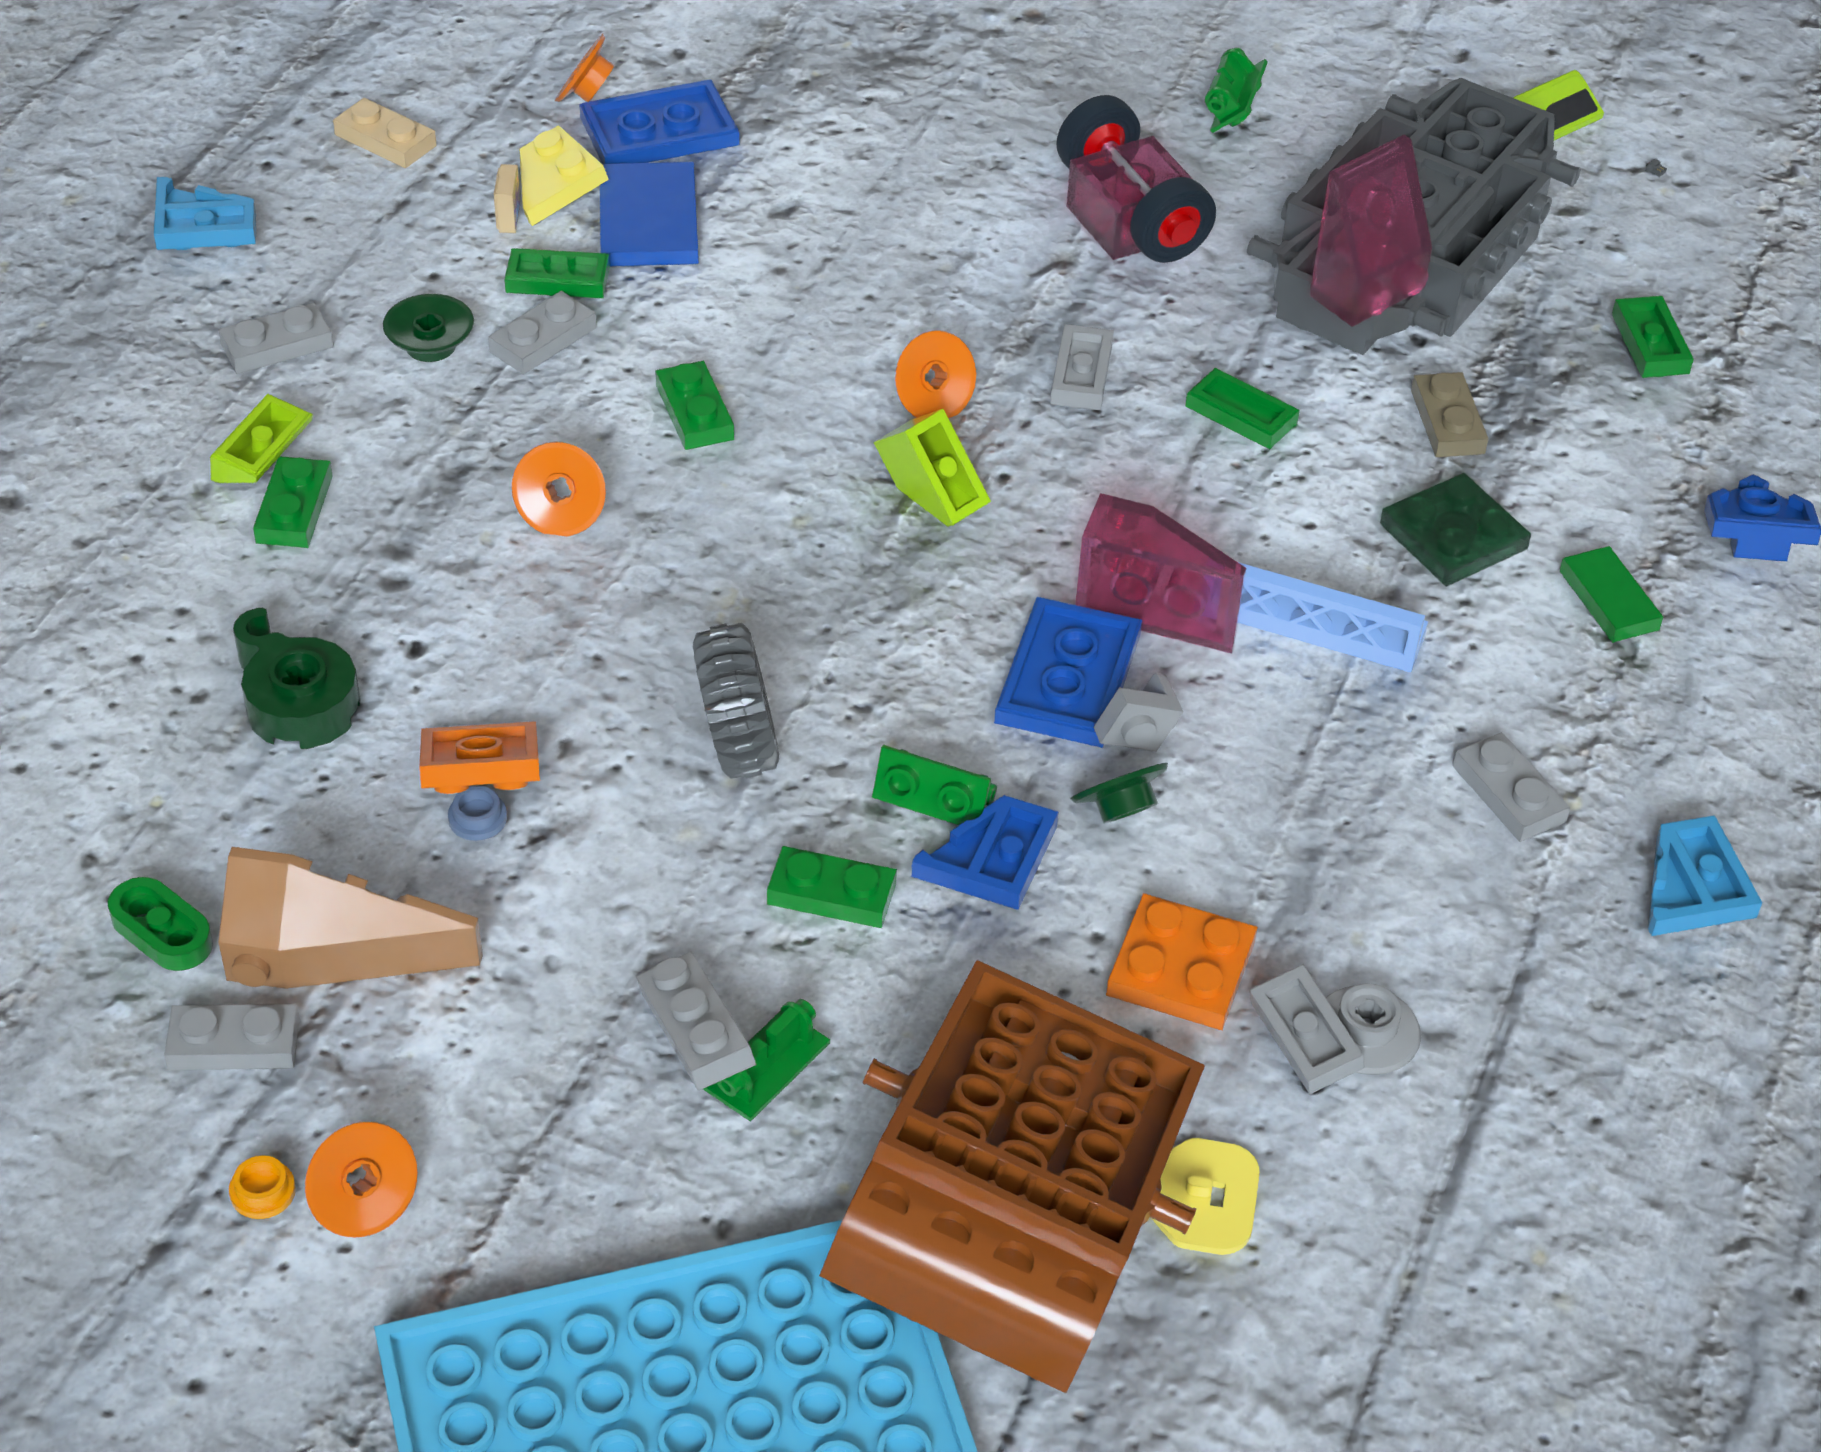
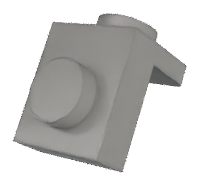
M1155 673L1143 691L1119 687L1093 728L1101 744L1157 752L1170 731L1177 724L1183 710L1167 676Z

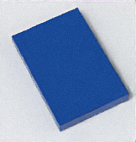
M710 79L579 104L580 119L602 164L649 163L740 145L739 130L713 81Z
M694 162L603 164L609 180L599 185L601 253L609 254L610 266L699 264Z
M1037 597L996 706L994 723L1103 748L1104 744L1100 743L1093 727L1119 687L1123 688L1141 635L1142 620Z

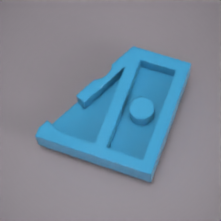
M157 177L154 220L156 249L187 250L197 247H237L240 245L256 244V210L254 199L237 194H222L216 189L200 185L195 189V193L175 189L172 178Z
M1715 815L1661 824L1656 838L1648 924L1651 936L1758 917L1762 901Z

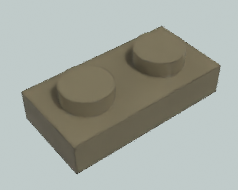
M1463 372L1414 375L1411 392L1435 458L1485 454L1488 436Z

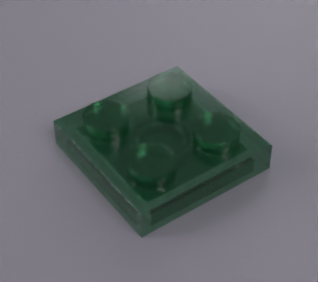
M1465 473L1383 508L1380 525L1446 587L1527 550L1531 538V533Z

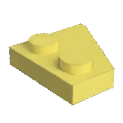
M559 125L551 130L540 133L533 141L519 149L522 204L524 213L531 226L609 180L603 164Z

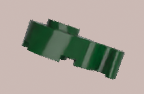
M255 608L241 614L234 622L233 633L241 668L244 669L241 687L247 717L252 730L264 741L273 745L274 738L283 741H299L300 749H310L331 743L348 732L352 726L351 717L357 710V706H360L361 701L356 668L350 655L336 643L317 637H287L279 632L271 633L268 614L265 608Z

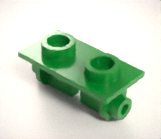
M1232 48L1223 53L1217 69L1219 74L1214 76L1209 91L1205 96L1208 110L1215 115L1210 128L1212 133L1228 124L1234 127L1249 116L1252 111L1251 104L1255 94L1262 85L1261 79L1268 63L1266 59L1254 65L1240 48Z
M883 745L880 751L872 798L961 825L966 820L978 818L983 813L984 808L993 803L997 792V785L991 783V778L987 775H979L908 753L904 749L899 750Z
M798 999L795 1003L786 1002L780 1011L748 1041L756 1065L703 1088V1090L751 1122L830 1044L829 1038L813 1028L812 1020L816 1017V1011L813 1006L804 999Z

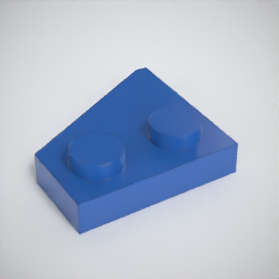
M1003 795L984 808L983 813L978 818L966 820L950 831L948 843L930 855L924 850L916 854L912 861L911 877L1019 910L1057 829L1059 812Z

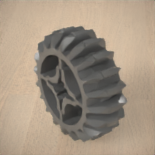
M724 623L711 626L710 630L696 633L692 646L696 672L709 729L722 771L730 779L743 776L751 778L763 775L762 772L776 769L780 759L778 743L751 632L743 623L733 625Z

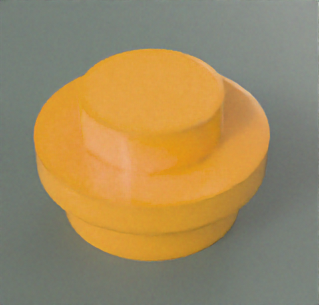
M266 1155L254 1156L242 1162L237 1167L229 1184V1196L233 1207L241 1215L252 1219H266L283 1212L293 1201L296 1192L294 1176L290 1169L278 1159Z

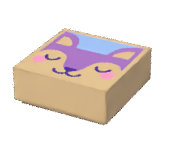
M501 164L497 171L494 189L496 228L499 229V233H516L521 204L518 165Z

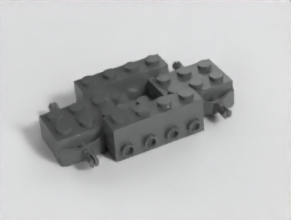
M1463 78L1452 80L1427 99L1421 98L1417 104L1392 94L1387 101L1385 110L1379 108L1366 123H1359L1352 137L1343 146L1338 145L1334 149L1325 165L1321 169H1314L1306 184L1297 193L1292 192L1287 197L1281 211V219L1285 220L1282 243L1277 245L1258 235H1254V238H1251L1247 247V255H1252L1271 263L1272 267L1275 268L1274 300L1278 302L1276 318L1361 355H1364L1377 339L1406 330L1409 326H1419L1438 334L1440 337L1443 334L1451 337L1538 238L1540 225L1546 219L1552 204V198L1547 196L1551 178L1573 187L1580 176V167H1575L1556 159L1558 151L1553 150L1554 114Z

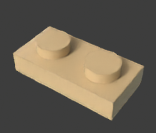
M362 98L333 119L336 136L405 169L437 146L435 130L366 98Z

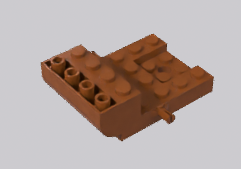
M976 960L920 1066L907 1075L874 1058L862 1084L869 1085L898 1099L896 1111L885 1129L873 1158L851 1200L819 1276L896 1312L913 1322H917L959 1342L974 1351L1022 1372L1035 1380L1067 1393L1102 1319L1141 1226L1150 1217L1185 1235L1197 1209L1162 1194L1160 1178L1205 1065ZM1062 1052L1068 1053L1076 1057L1078 1060L1071 1059L1064 1055Z

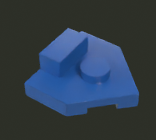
M1753 474L1740 480L1736 489L1728 491L1722 488L1709 494L1704 513L1711 537L1731 538L1730 546L1734 557L1787 562L1791 543L1819 544L1821 525L1814 505L1811 501L1796 494L1789 496V499L1778 495L1776 492L1768 489L1769 481Z

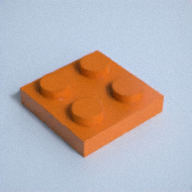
M536 721L421 728L419 764L421 788H434L439 793L454 794L469 789V785L493 784L497 789L514 790L527 786L530 781H540Z
M1143 893L1108 979L1106 996L1223 1030L1255 944L1258 927Z

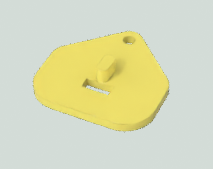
M1191 1138L1182 1142L1171 1150L1160 1178L1161 1193L1197 1210L1185 1235L1155 1219L1152 1220L1177 1247L1219 1255L1231 1254L1241 1250L1249 1242L1253 1229L1260 1174L1257 1160L1247 1149L1236 1144L1202 1138ZM1213 1187L1225 1189L1222 1207L1210 1205Z

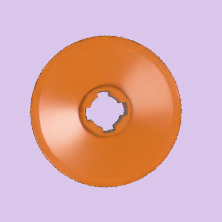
M603 33L577 65L554 101L560 102L570 93L574 92L584 101L589 102L614 68L611 62L600 55L605 40Z
M929 331L917 336L905 347L898 360L895 374L897 393L902 404L916 418L940 409H944L947 417L951 418L958 415L966 407L974 392L976 367L969 348L960 338L946 331ZM932 369V371H935V378H932L929 383L925 381V374H928L929 370Z
M550 442L533 448L520 460L512 479V496L519 514L531 527L544 534L566 537L578 534L589 528L596 521L604 506L606 488L599 466L584 450L568 443ZM560 477L566 479L569 490H571V494L563 498L557 496L558 492L555 490V486L552 485V481Z
M359 1122L337 1130L318 1147L307 1169L305 1194L313 1216L327 1230L345 1237H365L386 1229L404 1213L414 1195L418 1175L414 1152L408 1141L398 1131L381 1123ZM362 1165L366 1175L364 1179H360L355 1184H352L351 1187L350 1183L346 1181L348 1173H352Z

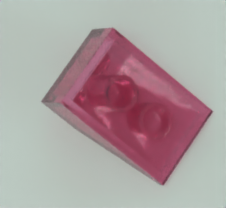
M1404 134L1329 172L1310 296L1351 327H1354L1372 316L1381 314L1385 309L1405 298L1415 296L1425 288L1428 281L1432 244L1412 140Z
M1100 493L1082 535L1075 605L1141 619V631L1232 654L1236 640L1246 567L1154 506Z

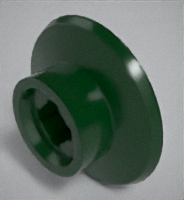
M421 294L406 298L392 306L383 319V330L387 338L398 348L407 351L412 358L423 362H436L449 357L454 352L456 346L468 337L474 325L472 311L465 303L454 297L442 294Z
M1168 763L1156 764L1116 777L1086 789L1070 799L1074 803L1096 802L1104 824L1131 816L1158 804L1150 782L1167 770Z

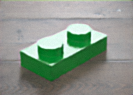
M1663 296L1615 299L1612 316L1641 377L1690 374L1694 358Z
M704 360L655 370L656 387L685 450L734 440V423Z
M282 456L277 459L253 527L256 544L309 548L333 477L330 461Z
M782 846L767 888V905L882 929L896 887L897 869Z

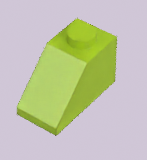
M944 409L912 419L873 442L897 489L947 527L956 524L991 502Z

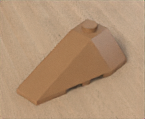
M232 847L230 850L218 941L227 981L239 982L250 987L269 986L288 989L480 966L483 955L477 917L409 894L400 896L397 900L390 899L365 889L368 880L348 874L344 883L311 872L309 870L313 861L292 854Z

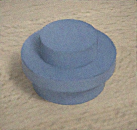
M471 786L466 791L457 793L448 810L449 826L457 836L466 840L479 841L489 839L497 835L504 828L507 822L506 806L492 789L485 786Z

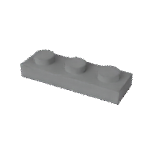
M692 951L678 958L663 960L653 969L636 976L643 997L698 1091L756 1065L750 1045Z

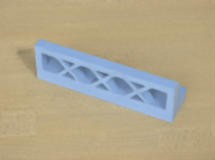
M1213 555L1208 566L1203 613L1412 672L1427 630L1428 621L1424 620L1425 615Z

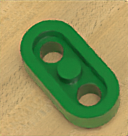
M137 877L122 882L111 892L108 898V909L114 929L159 966L173 971L188 970L203 963L210 955L213 941L206 917L162 882L149 877ZM142 914H147L144 917H137Z

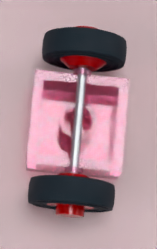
M1100 95L1084 101L1066 117L1059 129L1056 141L1058 154L1062 162L1069 169L1066 207L1113 260L1142 252L1153 261L1168 263L1182 259L1195 251L1208 237L1215 223L1216 205L1212 196L1200 183L1193 180L1154 136L1139 140V120L1134 111L1124 101L1111 95Z

